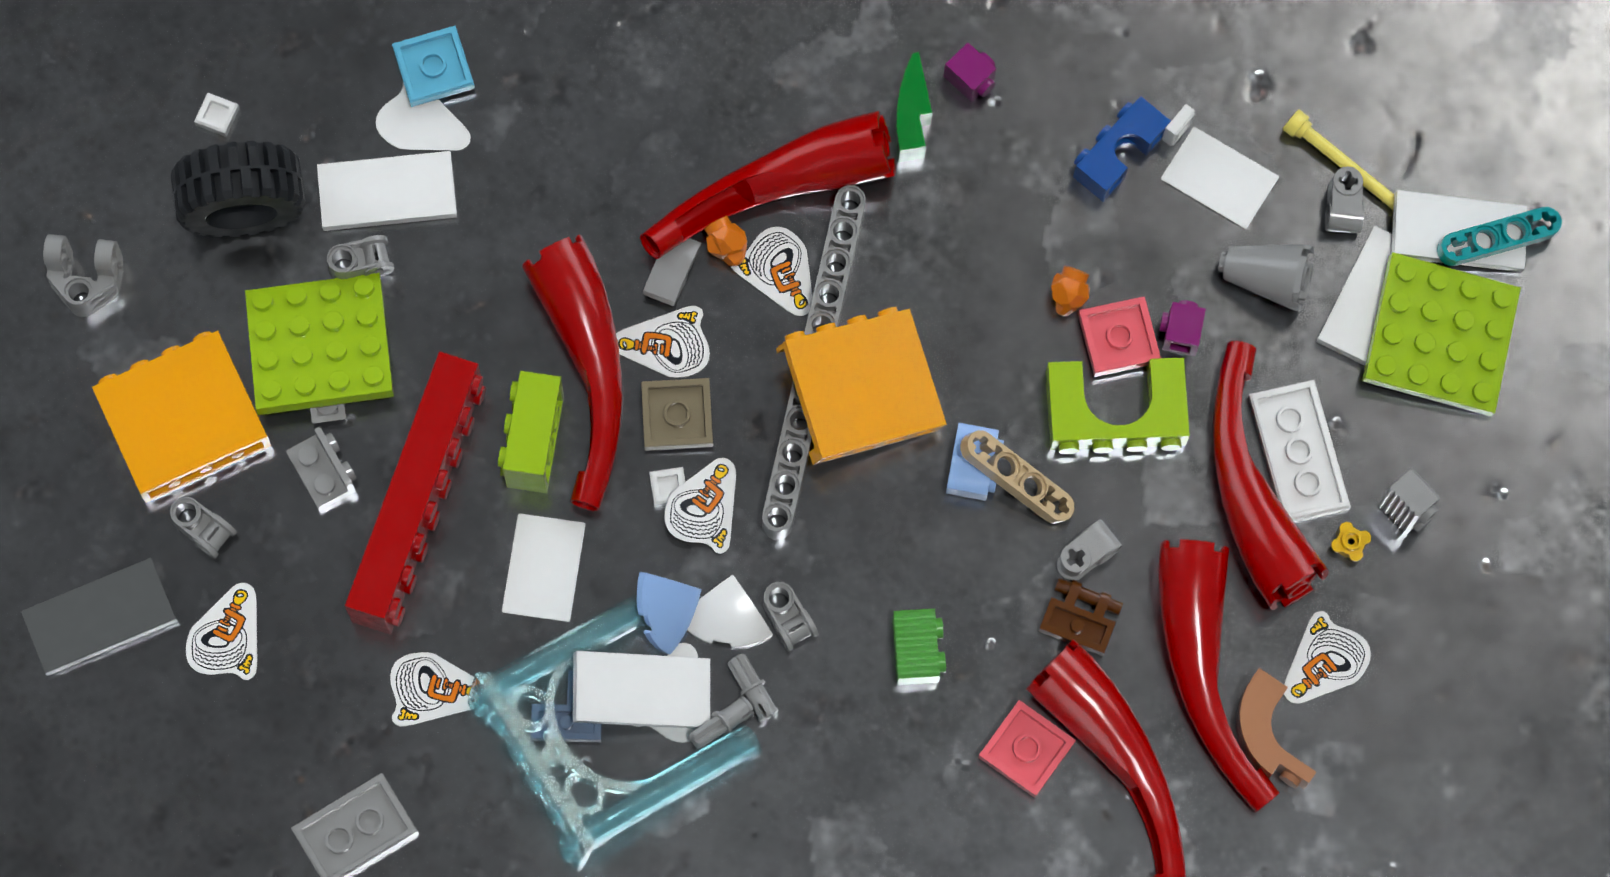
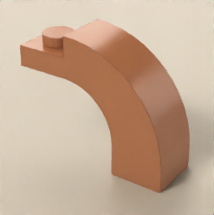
M1258 668L1245 688L1237 708L1236 733L1240 748L1256 771L1261 768L1266 776L1270 778L1276 770L1280 773L1279 778L1290 787L1297 788L1299 786L1305 789L1316 774V771L1285 751L1276 741L1271 726L1274 708L1288 687Z

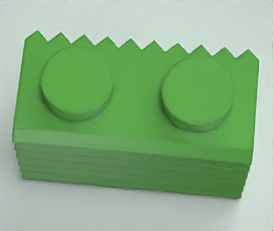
M935 608L893 611L897 685L938 683L940 673L946 672L945 652H938L937 639H943L942 618H936Z

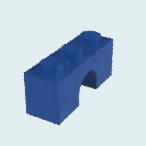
M1142 96L1134 104L1130 101L1126 103L1117 115L1119 120L1112 127L1106 125L1095 139L1097 141L1096 145L1091 150L1085 148L1074 161L1076 167L1073 178L1102 202L1125 180L1128 167L1117 158L1115 151L1122 146H1133L1147 156L1161 141L1165 128L1171 122L1170 119Z

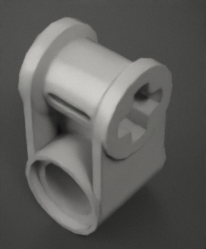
M1347 166L1338 169L1328 184L1325 213V230L1328 232L1360 234L1362 231L1364 219L1362 204L1363 177L1353 167ZM1341 181L1346 182V183H1345L1346 187H1348V188H1350V189H1349V190H1345L1344 184H1342V183H1340V182H1341Z
M374 235L362 240L333 246L327 254V264L331 278L348 279L379 272L382 277L392 273L395 268L394 264L389 262L386 245H388L387 237L384 235ZM374 253H377L378 260L375 259ZM340 259H347L352 262L345 269L335 266V263Z
M191 497L178 498L170 508V516L175 527L213 559H216L219 555L217 551L229 536L234 537L237 533L227 521L212 513ZM185 509L196 511L195 518L190 522L179 520L180 513Z
M1099 519L1085 529L1075 540L1065 546L1056 564L1057 572L1064 580L1073 581L1074 579L1077 581L1098 565L1109 560L1123 545L1105 523ZM1069 559L1071 561L1075 559L1080 561L1079 565L1075 563L1071 566L1067 562Z
M775 582L766 588L763 597L764 611L772 622L782 645L788 652L793 650L794 644L810 635L812 637L819 635L812 618L803 608L793 589L788 584ZM775 593H782L787 597L788 604L777 608L770 603L769 598Z

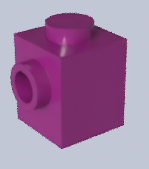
M966 43L945 63L943 77L969 101L973 102L979 95L985 97L994 88L997 68L993 59L985 52L979 53L970 43Z
M1181 300L1178 303L1172 302L1169 312L1163 311L1159 331L1165 332L1162 350L1195 356L1200 343L1206 308L1198 307L1197 303L1188 300Z

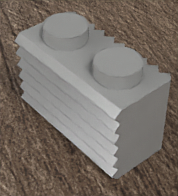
M1411 468L1390 486L1379 503V509H1384V514H1388V519H1393V524H1398V529H1403V534H1408L1413 529L1418 533L1431 522L1432 517L1439 511L1435 505L1441 497Z

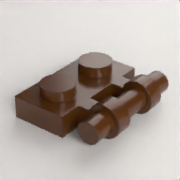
M1059 578L1055 591L1065 594L1067 597L1065 602L1051 597L1038 632L1067 643L1074 639L1085 650L1103 656L1116 624L1115 621L1104 618L1105 611L1107 610L1119 615L1124 602L1111 598L1112 594L1102 591L1100 594L1082 587L1083 583L1074 579L1072 582ZM1078 599L1096 606L1094 613L1074 606L1076 600Z

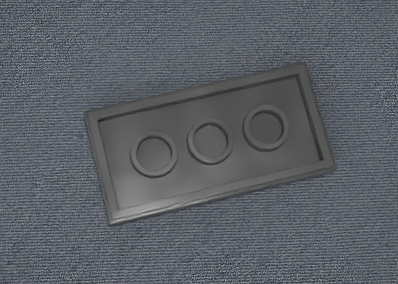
M152 558L143 560L21 611L47 676L177 622Z

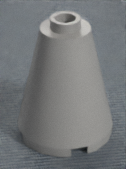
M1314 245L1232 246L1227 253L1222 252L1218 271L1223 272V279L1291 310L1301 311L1303 306L1298 301L1299 299L1306 300L1313 262H1308L1307 258L1308 253L1314 254Z

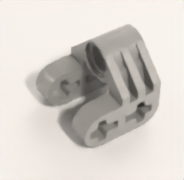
M53 234L46 236L43 250L44 264L47 268L46 277L54 292L74 315L87 317L119 296L124 263L117 241L102 239L97 241L94 266L98 278L97 281H93L91 277L71 276L73 251L66 236ZM79 293H88V296L82 301L73 300Z

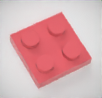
M1145 296L1079 310L1078 316L1094 377L1148 366L1150 359L1161 358Z
M1018 700L981 751L978 758L1036 798L1076 740L1025 703Z

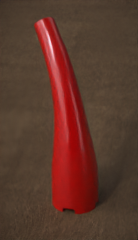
M879 111L824 125L729 173L678 205L642 233L640 241L643 248L651 257L659 259L722 217H729L777 199L836 190L847 185L855 186L895 176V158L887 159L890 156L889 143L892 141L883 114L880 115Z
M578 235L574 243H572L570 237H567L539 251L541 254L539 261L532 264L531 260L528 259L523 263L522 268L585 384L588 394L591 423L590 448L585 471H579L577 474L570 503L586 510L599 511L610 480L618 446L622 415V373L619 345L606 290L589 248L582 235Z
M1230 341L1226 345L1220 369L1214 408L1213 442L1217 479L1223 507L1241 558L1256 588L1271 610H1275L1278 607L1277 602L1281 601L1283 606L1287 607L1314 590L1311 582L1317 576L1321 580H1325L1329 570L1278 500L1248 452L1242 422V394L1244 382L1251 380L1257 349L1246 342Z
M1180 539L1179 547H1170V541L1160 542L1158 562L1159 602L1169 660L1178 689L1192 723L1210 755L1237 792L1257 813L1280 792L1261 768L1257 771L1238 745L1228 724L1218 692L1229 548L1223 546L1218 552L1214 551V542Z
M1072 639L1064 647L1065 649L1053 658L1034 678L1026 690L1089 748L1121 780L1130 792L1145 823L1152 845L1156 874L1153 877H1186L1183 843L1174 802L1167 780L1150 741L1115 683L1098 662L1076 640Z

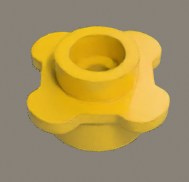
M1344 522L1339 527L1340 533L1337 539L1331 542V548L1335 553L1350 558L1351 561H1359L1363 557L1362 551L1365 545L1371 541V535L1366 530L1360 531L1354 528L1350 522ZM1353 539L1354 544H1349L1348 540Z

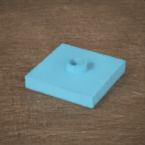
M456 25L392 44L411 107L475 89Z

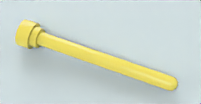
M1298 109L1282 130L1292 138L1296 136L1301 139L1303 137L1340 168L1349 166L1357 169L1363 177V187L1393 210L1394 193L1311 127L1313 124L1308 121L1310 117Z

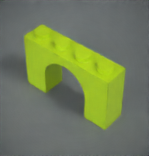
M1184 358L1149 360L1147 366L1148 410L1140 419L1126 425L1108 424L1098 419L1090 411L1084 395L1082 361L1048 362L1046 388L1050 450H1059L1061 454L1078 453L1079 449H1093L1095 453H1108L1113 451V448H1127V451L1140 452L1147 450V447L1161 446L1162 450L1173 451L1180 449L1181 446H1185L1190 434Z

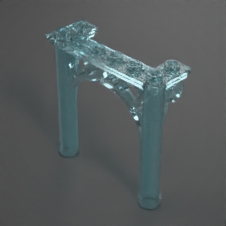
M637 593L491 674L489 672L483 674L482 671L476 673L468 695V704L473 714L477 718L481 716L486 725L490 723L498 736H504L509 744L507 750L511 759L517 766L521 764L528 775L526 781L529 788L535 795L540 794L545 802L544 810L553 825L558 824L562 829L563 833L559 840L561 844L559 851L567 864L573 863L577 871L584 867L592 850L601 846L616 834L743 761L750 762L762 754L757 737L747 725H742L658 775L643 781L623 782L606 778L585 766L572 753L561 735L556 720L555 693L557 685L564 673L573 665L574 652H595L646 624L644 616L638 615ZM553 672L546 692L534 686H527ZM523 697L536 699L544 705L543 717L535 722L526 720L518 710L517 701ZM546 725L548 731L543 733L545 745L543 750L539 752L527 732L541 731ZM554 747L558 754L552 753ZM548 766L559 767L566 774L571 769L574 773L567 777L563 788H561ZM576 782H585L596 787V804L591 807L580 806L571 794V786ZM605 791L629 794L604 809L602 807L605 802Z

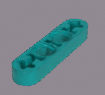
M1541 207L1452 232L1446 235L1438 244L1437 255L1445 265L1458 266L1546 241L1560 230L1562 219L1554 208ZM1542 218L1544 221L1551 222V226L1548 229L1546 226L1536 227L1533 231L1531 229V226L1537 224ZM1514 224L1520 227L1523 233L1522 239L1514 240L1509 237L1506 230L1507 226ZM1478 233H1485L1492 239L1491 248L1485 249L1478 245L1476 241ZM1466 242L1468 244V247L1461 249L1457 256L1455 252H1448L1447 250L1450 244L1453 247L1462 246Z

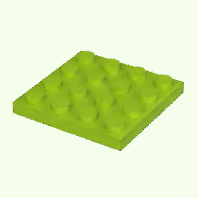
M1392 252L1387 262L1362 381L1490 417L1493 416L1496 412L1521 287Z
M380 272L348 279L334 278L245 290L257 415L394 397Z

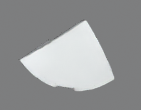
M731 575L699 599L694 616L687 629V632L710 645L713 641L729 643L731 648L752 646L773 636L764 619L734 575Z

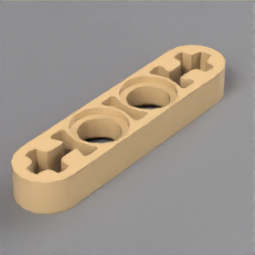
M978 430L966 435L962 439L960 451L970 464L1045 521L1057 524L1068 520L1073 515L1075 510L1074 502L1067 492L991 434ZM979 440L982 452L977 454L974 451L976 445L973 442ZM992 452H995V454L992 457L988 455ZM1000 458H1004L1010 463L1011 473L1009 476H1004L999 472L997 463ZM1027 478L1034 480L1037 484L1038 491L1035 496H1030L1025 492L1024 482ZM1043 498L1047 500L1040 503V500H1042ZM1056 501L1060 502L1059 509L1062 511L1058 514L1054 512L1055 505L1053 502Z

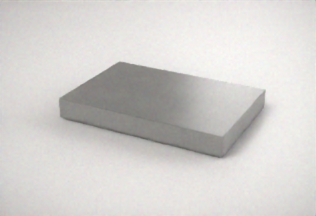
M380 773L291 827L320 877H348L419 834L383 773Z

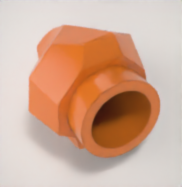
M728 216L722 217L704 228L708 235L706 241L710 254L722 259L729 266H738L744 261L748 242L745 231L735 223H731Z
M1064 265L1062 272L1054 276L1051 283L1052 298L1056 301L1055 310L1059 315L1068 316L1089 299L1088 273Z

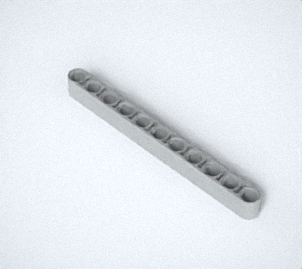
M844 186L836 194L805 327V335L815 333L813 327L818 324L835 323L836 327H839L865 212V194L857 186ZM847 200H853L859 206L853 210H848L842 206V203ZM839 231H846L852 237L846 241H841L835 237V234ZM832 262H839L845 268L842 271L833 272L827 265ZM825 293H832L837 297V300L833 303H825L820 299V296ZM794 381L762 515V529L768 538L773 540H782L792 531L808 463V452H810L812 438L808 427L804 430H796L791 426V422L795 419L806 420ZM790 450L797 451L801 455V459L797 462H788L784 459L783 455ZM780 483H789L794 487V491L788 495H782L776 490V486ZM773 515H781L787 522L782 527H774L768 520Z

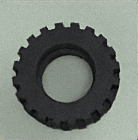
M235 141L227 142V144L211 145L206 149H197L192 151V154H186L181 157L180 161L175 163L170 174L176 220L187 231L191 233L196 232L202 236L240 237V235L245 234L255 235L263 231L269 232L275 230L276 227L288 225L290 221H295L301 215L306 205L300 159L290 148L287 149L286 146L281 144L274 145L272 142L266 141L262 143L256 141L237 143Z

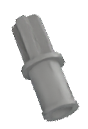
M745 654L733 657L728 662V666L742 689L740 692L741 696H746L751 703L759 722L770 718L771 714L775 715L779 710L763 686L766 683L765 680L759 679Z
M741 696L720 712L714 711L712 719L689 734L693 745L697 749H701L722 734L729 736L733 728L755 714L752 711L754 709L751 703Z

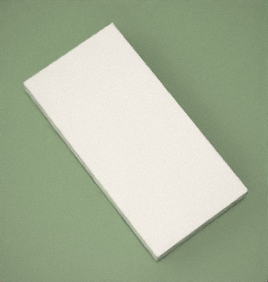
M451 151L317 164L323 231L457 218Z
M1397 190L1394 193L1392 252L1423 261L1443 263L1437 255V247L1446 235L1526 212L1527 206ZM1514 224L1507 226L1506 230L1509 237L1514 240L1522 239L1523 233L1520 227ZM1485 233L1477 234L1476 241L1479 246L1485 249L1492 247V239L1489 235ZM1466 242L1458 247H1453L1450 244L1447 250L1448 252H1455L1457 256L1461 249L1468 247V244ZM1526 246L1461 265L1523 272L1525 270Z
M1377 226L1373 227L1316 341L1364 366L1367 360L1389 255L1392 253L1391 233Z
M1315 380L1249 394L1248 401L1274 494L1293 521L1299 522L1349 510L1351 508Z
M576 651L573 653V722L697 729L710 720L709 658Z

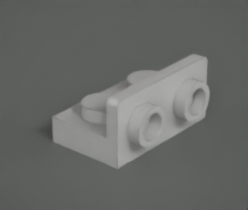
M319 426L314 429V436L286 450V453L320 512L356 492L351 481L357 478L348 461L341 463L338 459L336 452L340 451V448L332 433L330 432L325 435Z

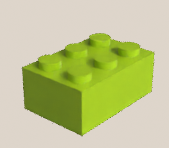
M520 371L519 380L512 381L510 390L513 414L507 413L505 418L504 434H506L507 447L501 446L499 452L498 467H501L500 476L505 477L507 488L548 493L564 401L562 379L560 376Z

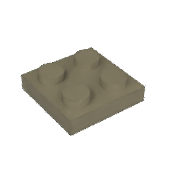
M709 378L641 382L645 451L713 447Z

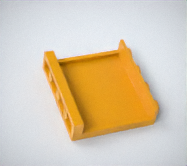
M890 307L877 313L878 317L867 319L866 315H859L848 319L847 325L836 327L835 323H828L817 327L816 333L805 335L804 331H797L784 337L785 341L776 348L777 353L785 352L814 444V449L808 452L812 465L933 433L947 425L910 308L898 311L897 307Z
M218 330L213 333L210 331L200 333L193 338V342L182 347L178 345L169 347L161 353V356L150 361H138L130 366V370L119 375L109 374L101 378L97 385L92 386L145 503L271 446Z

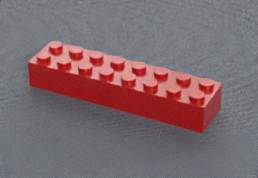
M439 351L345 604L347 613L353 623L391 635L394 626L399 627L405 613V607L402 606L406 594L411 595L417 580V575L413 574L417 562L423 563L426 557L429 543H426L425 540L429 530L435 531L440 518V511H437L441 499L446 500L452 484V480L448 479L452 467L458 468L463 455V449L460 448L464 436H470L475 418L471 417L475 405L480 406L485 396L486 386H483L484 377L481 376L478 363Z

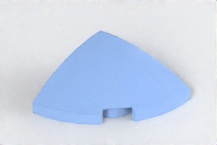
M639 572L637 583L638 615L644 616L646 625L651 627L652 630H645L644 634L657 650L664 654H671L678 646L691 623L702 589L660 576Z

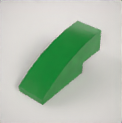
M919 52L912 53L899 90L895 122L898 163L925 157L926 144L922 127L931 125L932 109Z

